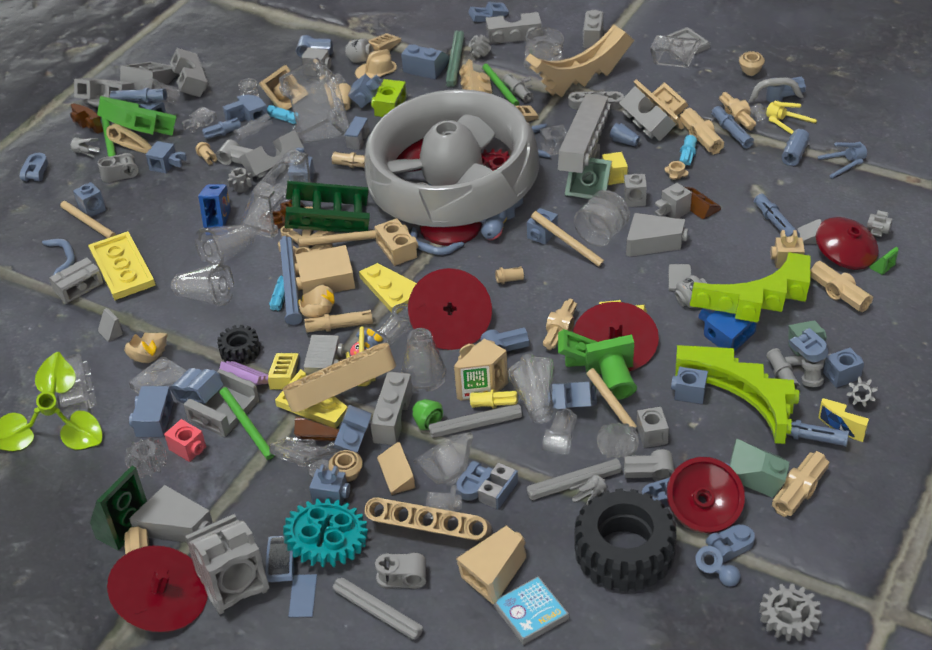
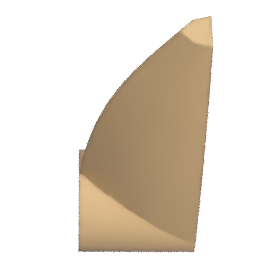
M114 123L106 130L109 140L129 149L147 153L152 147L142 137L131 131L130 128Z

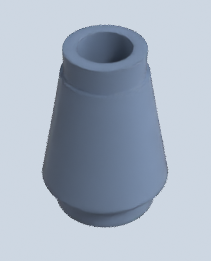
M615 123L610 132V137L615 142L636 147L640 140L639 135L622 123Z

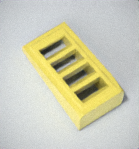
M276 353L268 375L270 389H283L295 377L299 353Z

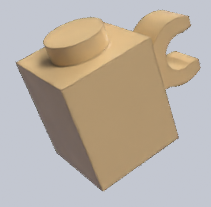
M782 230L780 233L781 238H776L775 246H771L770 256L771 259L775 260L776 268L782 267L787 259L788 252L804 255L803 239L798 238L796 230L793 231V235L790 237H786L785 230Z

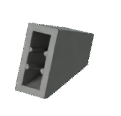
M634 213L627 237L626 256L631 257L680 250L682 242L687 241L688 237L685 219Z
M166 485L129 518L132 527L139 526L142 529H147L148 538L187 542L186 535L213 524L209 510Z

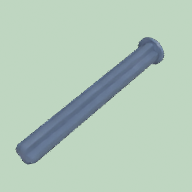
M282 236L280 249L287 313L285 322L290 325H296L302 322L303 317L300 314L293 241L291 237Z

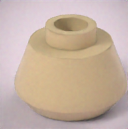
M751 51L740 56L739 63L746 75L753 76L760 72L765 59L760 53Z
M350 450L339 451L329 460V470L332 471L333 467L337 466L339 472H345L347 482H351L360 473L362 458L359 454Z

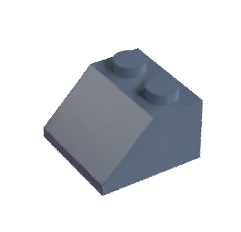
M409 44L401 53L404 73L436 79L450 60V56L443 51Z

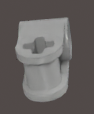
M130 153L103 157L98 161L101 180L106 183L133 178L138 174L135 157Z
M382 554L376 559V580L380 587L386 589H416L425 585L426 558L422 554Z

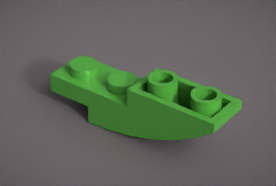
M100 96L97 115L136 131L152 135L153 132L173 136L176 115L139 108V104Z

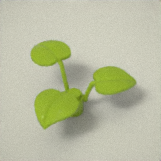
M55 352L48 357L36 373L35 385L38 391L42 393L37 396L36 404L38 407L34 409L31 421L27 424L26 418L19 413H8L0 418V450L20 451L27 448L34 440V434L30 427L34 425L39 413L46 416L56 413L66 423L60 431L62 442L68 448L82 450L100 445L102 442L101 427L92 414L78 410L68 420L58 408L55 392L59 394L68 392L76 381L74 369L60 352Z

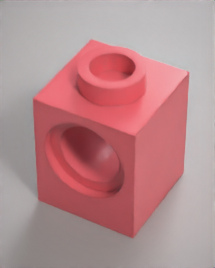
M182 419L164 434L169 450L189 462L206 448L202 431Z

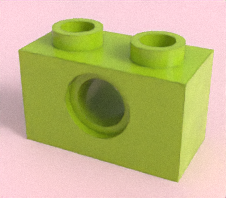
M383 80L381 86L377 89L376 96L372 98L371 102L375 116L384 117L392 109L405 102L407 98L405 81Z

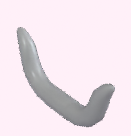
M783 77L763 80L754 87L749 103L757 99L763 88L770 86L788 85L792 87L795 95L799 98H803L798 83L793 79Z

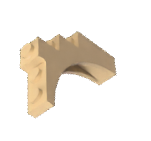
M613 25L597 43L572 58L561 61H547L529 54L525 60L531 64L530 69L537 74L541 72L539 76L543 78L541 82L546 85L545 90L553 96L556 93L562 97L572 83L575 85L580 83L585 87L595 72L598 75L602 72L608 76L634 40L625 31Z

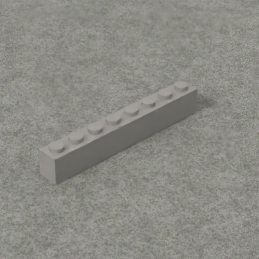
M585 94L560 147L558 170L583 173L585 166H589L596 143H598L599 136H601L602 129H604L605 122H607L608 115H610L611 103H608V96Z

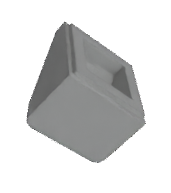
M821 219L797 229L800 233L799 238L803 239V245L817 244L816 230L822 223Z
M669 265V291H676V285L691 276V265Z
M104 309L98 331L107 342H111L122 336L123 332L119 319L109 309Z

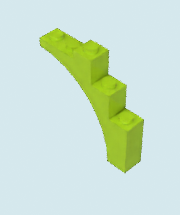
M788 252L787 259L780 269L767 277L747 283L707 284L694 282L690 306L735 314V319L758 323L761 309L782 312L785 298L806 302L810 285L811 256Z
M677 345L675 376L678 375L679 367L708 371V384L726 389L754 406L769 424L774 442L785 444L786 434H791L792 421L789 419L790 414H793L794 404L799 403V390H795L794 380L768 378V374L764 373L763 364L741 363L739 358H734V348Z

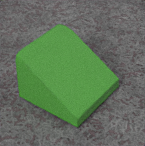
M895 247L870 266V269L881 275L885 274L896 265L899 248Z

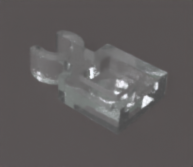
M202 106L189 115L190 119L182 122L183 129L190 128V132L194 133L198 130L199 126L204 128L217 119L216 112Z

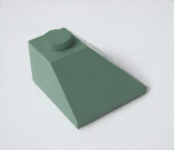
M590 158L589 166H585L583 173L569 172L565 195L605 201L612 161Z
M736 439L729 466L737 473L743 486L774 498L786 481L789 461L769 451Z

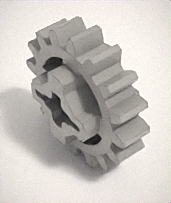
M779 584L778 591L771 587L769 595H763L759 613H761L760 620L763 623L767 622V631L776 630L775 637L778 638L781 634H784L787 641H790L791 636H795L798 641H801L803 634L811 637L812 631L818 629L822 611H819L820 602H813L814 594L806 595L804 593L805 587L795 590L794 584H791L789 589H786L783 584Z

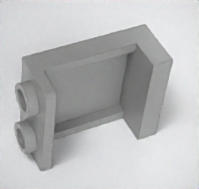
M219 369L217 372L221 376V381L224 385L204 405L190 398L183 405L188 421L226 437L240 421L220 395V390L227 387L246 414L259 402L257 387L252 381L244 380L231 372Z

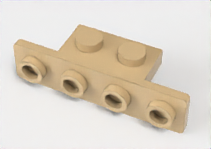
M471 60L462 65L459 72L462 89L492 94L490 77L485 73L474 71Z
M637 79L634 81L635 86L655 104L654 106L657 105L676 123L675 126L680 130L684 128L677 115L686 109L688 104L666 83L651 93Z

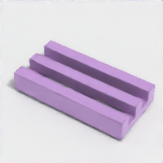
M223 361L220 364L219 369L231 372L244 380H250L256 385L268 384V374L234 361Z

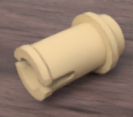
M200 142L197 144L196 153L198 156H202L210 165L213 164L210 158L214 162L217 161L216 154L210 149L208 143Z
M522 266L509 269L500 267L499 270L495 271L496 281L502 285L509 281L524 280Z

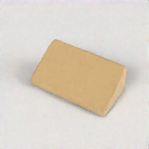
M398 442L377 457L391 495L415 488L414 476L401 444Z

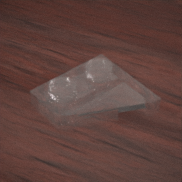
M161 356L130 380L129 385L138 394L140 393L141 386H169L170 388L187 370Z
M285 437L269 444L270 454L276 455L282 460L297 463L300 467H309L312 463L337 453V449L333 447L334 442H330L322 447L316 446V440H302Z

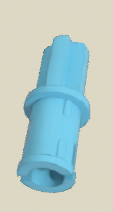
M693 135L686 136L684 145L680 148L681 156L679 161L684 163L685 167L691 164L692 158L696 154L697 138Z

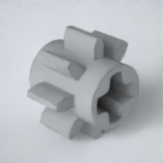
M482 34L480 37L474 36L469 43V47L472 48L469 52L478 58L480 55L485 57L491 49V46L488 44L490 40Z
M235 168L231 174H228L229 188L234 187V191L242 193L246 192L249 187H252V173H247L246 169Z
M878 210L877 214H870L867 229L872 230L873 236L882 238L883 233L889 234L893 219L888 218V212Z
M858 376V383L849 382V386L853 388V391L847 392V396L855 398L853 405L859 401L866 407L867 400H876L871 393L876 392L878 388H871V378L864 382ZM859 386H863L866 390L869 389V392H866V397L856 394Z

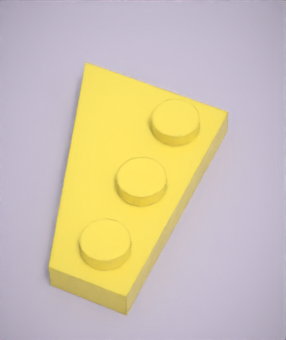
M378 263L359 271L360 279L392 314L408 307L410 294L417 283Z
M300 369L290 383L305 377L306 373ZM282 391L275 399L276 406L291 412ZM333 396L302 411L293 413L329 427L337 428L343 420L347 406Z

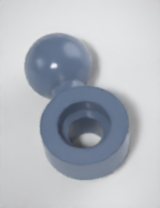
M705 546L697 552L695 561L697 567L702 572H717L721 583L728 587L739 583L741 578L740 571L733 565L725 566L722 563V554L717 548ZM706 555H711L714 558L712 565L705 564L704 557Z

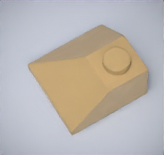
M284 65L259 83L275 106L286 110L308 95L287 65Z

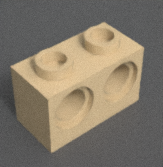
M398 218L374 226L376 242L394 266L417 258L416 249L418 248V242L414 236L412 237L409 234L406 225H402Z

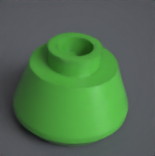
M424 399L414 405L412 416L419 429L429 430L430 424L441 421L443 417L441 403Z

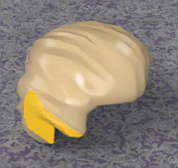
M322 284L304 294L302 301L301 299L298 301L299 309L303 316L318 318L323 317L324 314H329L335 302L333 290Z
M144 333L142 338L135 334L131 341L125 345L124 351L129 358L137 362H153L162 357L165 346H167L166 339L168 334Z

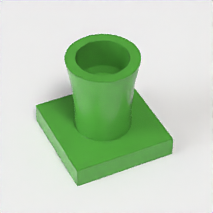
M632 335L586 344V372L594 368L598 374H602L604 383L617 400L625 399L637 390V386L628 370L629 367H633L634 340Z

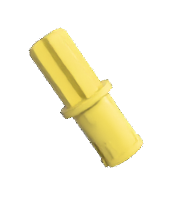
M491 390V392H472L470 394V405L472 408L484 406L496 408L499 405H515L518 403V393L516 391L496 392V390Z

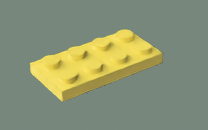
M128 231L88 245L114 300L156 286L154 278Z

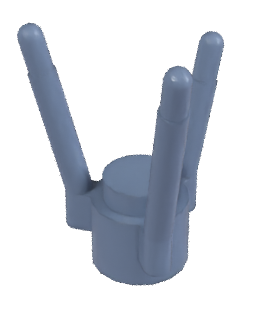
M861 142L834 143L835 146L849 148L842 152L820 155L818 159L846 156L848 160L853 161L830 175V178H834L856 165L863 164V159L867 157V149Z

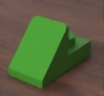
M563 329L558 332V353L565 355V365L567 367L586 366V344L597 341Z

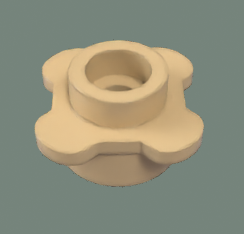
M673 161L665 168V172L670 175V179L675 180L682 178V176H688L685 164L680 161Z

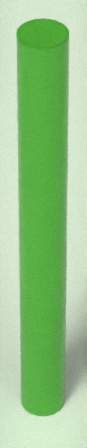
M484 64L482 69L506 99L514 106H519V101L488 64Z
M101 118L108 156H116L114 143L109 140L106 134L110 122Z
M227 387L222 388L219 392L266 460L272 459L275 456L274 452Z

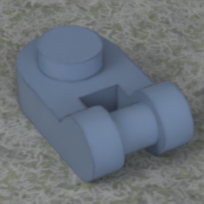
M43 153L30 155L20 171V179L22 181H29V179L42 181L43 173L48 165L46 155Z
M810 328L802 331V335L799 337L794 336L788 340L791 348L795 352L798 351L810 362H819L828 355L826 342Z
M472 461L457 481V494L464 500L478 498V489L484 481L488 480L491 482L493 468H484L481 463Z
M735 525L719 534L712 533L706 539V544L717 548L722 554L723 562H727L749 551L754 545L755 534L746 525Z

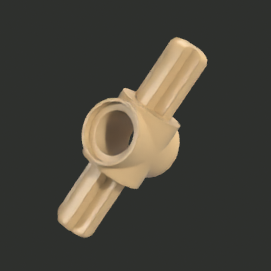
M723 92L719 100L725 105V112L731 114L735 118L736 123L742 124L748 130H753L756 122L750 117L748 102L746 100L733 99L727 92Z
M573 299L566 300L561 309L549 314L546 323L548 334L543 341V346L547 347V350L556 348L558 332L563 329L572 332L574 327L573 313L577 308V303Z

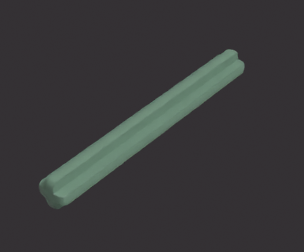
M457 30L454 33L446 77V85L448 87H454L457 81L464 41V32L462 30L460 32Z

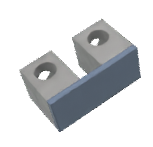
M354 117L345 133L346 148L360 150L363 144L362 138L366 139L369 134L368 118Z
M498 463L491 472V482L485 480L478 489L479 502L499 510L518 483V471Z

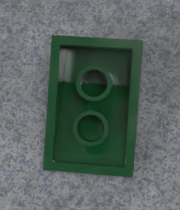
M132 465L96 501L90 520L95 538L117 551L125 544L124 533L128 532L129 528H132L129 518L147 502L135 466Z

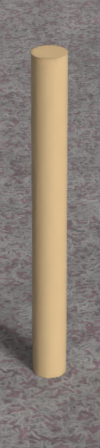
M66 201L61 202V208L107 238L116 236L114 232Z
M535 211L532 214L531 218L595 265L600 267L603 264L604 260L540 213Z
M375 230L298 238V245L302 247L375 239L376 235Z

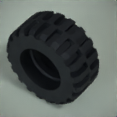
M615 489V492L612 493L606 491L601 493L599 498L595 496L590 499L588 505L585 504L581 508L575 521V557L577 563L581 565V570L587 576L591 575L590 579L597 584L603 583L605 588L611 590L613 587L619 588L621 592H627V589H634V591L642 590L645 585L651 587L656 584L657 578L659 580L663 579L674 562L677 528L673 515L667 508L664 509L662 502L658 499L653 500V496L648 493L640 494L638 490L630 489V491ZM629 531L642 536L647 542L635 548H619L609 544L603 538L613 532Z

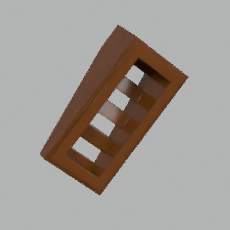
M295 417L294 435L299 440H336L339 429L301 417Z

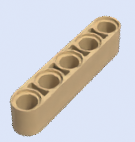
M381 343L286 385L283 388V392L291 412L302 411L394 369L396 363L389 344Z
M372 498L365 506L366 516L379 523L475 541H484L492 532L490 523L486 519L475 515L383 498ZM382 504L384 512L381 516L376 517L374 513L375 507ZM406 508L409 512L408 518L401 522L399 520V512ZM427 513H432V524L425 526L423 523L424 516ZM456 517L458 519V527L450 531L448 529V521ZM477 522H482L484 530L480 535L475 536L472 531L473 525Z

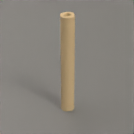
M594 368L589 370L586 375L627 430L630 432L637 427Z

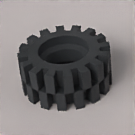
M234 325L231 330L229 327L226 328V333L221 332L220 337L217 339L221 359H224V362L234 361L240 364L242 362L249 364V359L254 361L256 359L255 356H259V351L261 350L256 330L254 328L251 330V327L248 325L246 328H244V325H240L239 328ZM237 344H244V345L239 346V347H233V346H235V345H237Z

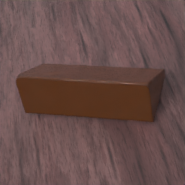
M685 187L692 192L690 211L699 218L706 219L721 210L722 207L695 188Z

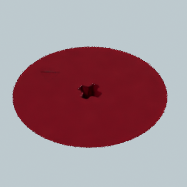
M446 268L433 271L418 281L409 297L408 315L413 329L421 339L434 347L454 350L461 349L467 344H473L481 338L491 320L492 304L486 288L475 276L459 269Z
M606 302L588 309L580 316L573 329V333L597 342L632 335L634 340L633 367H629V371L643 366L651 359L657 349L659 340L658 329L653 319L641 308L625 302Z
M145 546L128 552L115 563L107 581L108 597L115 611L133 626L154 632L173 631L188 625L200 615L208 597L204 583L202 584L200 577L196 574L192 558L181 551L165 546Z

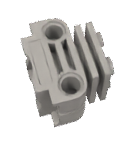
M235 514L185 536L196 574L200 577L202 584L204 583L207 595L219 615L224 613L223 610L233 606L243 598L245 599L261 592L263 594L268 592V580L263 568L261 553L255 544L253 533L243 520H237Z

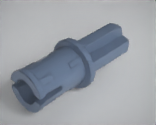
M238 118L225 122L219 121L216 125L204 128L202 132L206 139L219 135L225 136L226 133L241 129V124Z

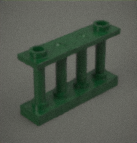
M287 181L286 199L292 200V207H286L284 228L343 233L368 231L370 213H362V205L367 206L369 189L368 187ZM300 200L313 201V209L300 208ZM321 202L333 203V210L321 209ZM342 204L354 205V212L342 211Z

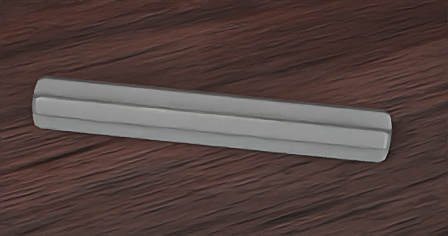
M519 404L440 421L430 424L429 432L431 437L435 438L521 418L522 409Z
M618 459L609 460L528 485L527 495L530 500L538 499L587 482L593 475L605 478L621 472L622 467Z
M344 578L336 579L333 590L409 638L415 640L421 636L423 627L348 580Z

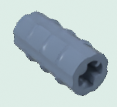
M796 129L789 137L787 146L782 154L784 164L795 166L799 163L809 141V133L806 130Z

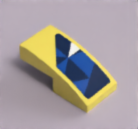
M822 398L818 418L830 428L849 431L848 437L863 442L869 419L847 413V405Z

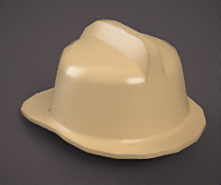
M389 50L374 51L368 55L367 62L358 67L355 75L358 79L364 74L370 78L375 75L381 77L394 72L397 65L392 61Z

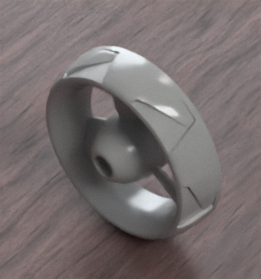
M455 89L437 91L415 97L398 105L377 123L366 143L364 157L365 178L372 199L381 209L395 218L408 223L431 227L466 225L493 217L510 208L526 195L534 184L539 171L538 146L530 123L526 122L523 114L517 107L504 98L476 90ZM496 137L504 142L512 153L503 165L492 171L488 167L483 166L481 149L486 147ZM424 138L420 159L396 160L408 146ZM422 168L424 179L433 186L411 183L397 177L395 174Z

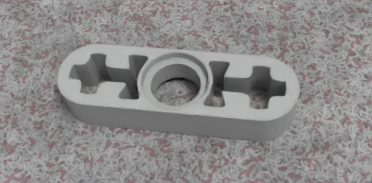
M573 92L569 95V107L572 109H579L585 94L608 96V103H611V109L621 108L622 106L619 102L624 98V95L620 92Z

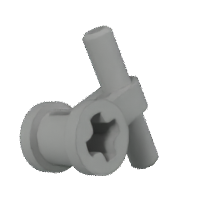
M803 356L784 358L791 366L802 365L804 368V375L802 376L803 385L818 387L824 383L821 369L824 367L825 359L819 362H810Z

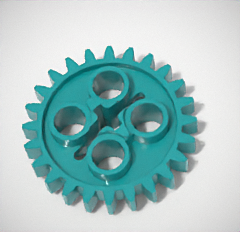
M329 498L325 500V503H321L319 499H316V504L314 505L307 501L306 508L298 505L297 512L291 511L290 518L285 519V525L283 526L284 544H287V551H293L294 558L301 555L302 563L309 559L311 560V566H314L316 562H320L324 568L326 562H330L335 567L338 560L342 564H346V557L354 560L355 553L361 554L362 547L366 546L367 522L363 521V514H357V508L349 510V503L340 506V501L336 500L334 504H331ZM321 538H324V541H323V543H322V546H320V545H321Z

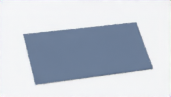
M317 574L293 575L288 617H313Z

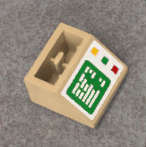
M483 339L478 345L473 346L466 356L459 359L454 366L457 399L460 401L470 400L472 392L482 393L491 392V390L499 392L507 385V350Z

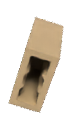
M346 245L295 254L297 261L295 263L296 276H299L296 277L297 288L303 291V295L322 284L330 287L333 293L355 289L353 271Z

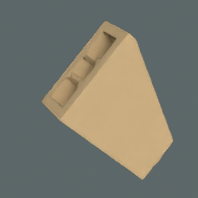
M505 526L456 558L461 578L492 604L497 602L526 559L523 536L519 532H514Z

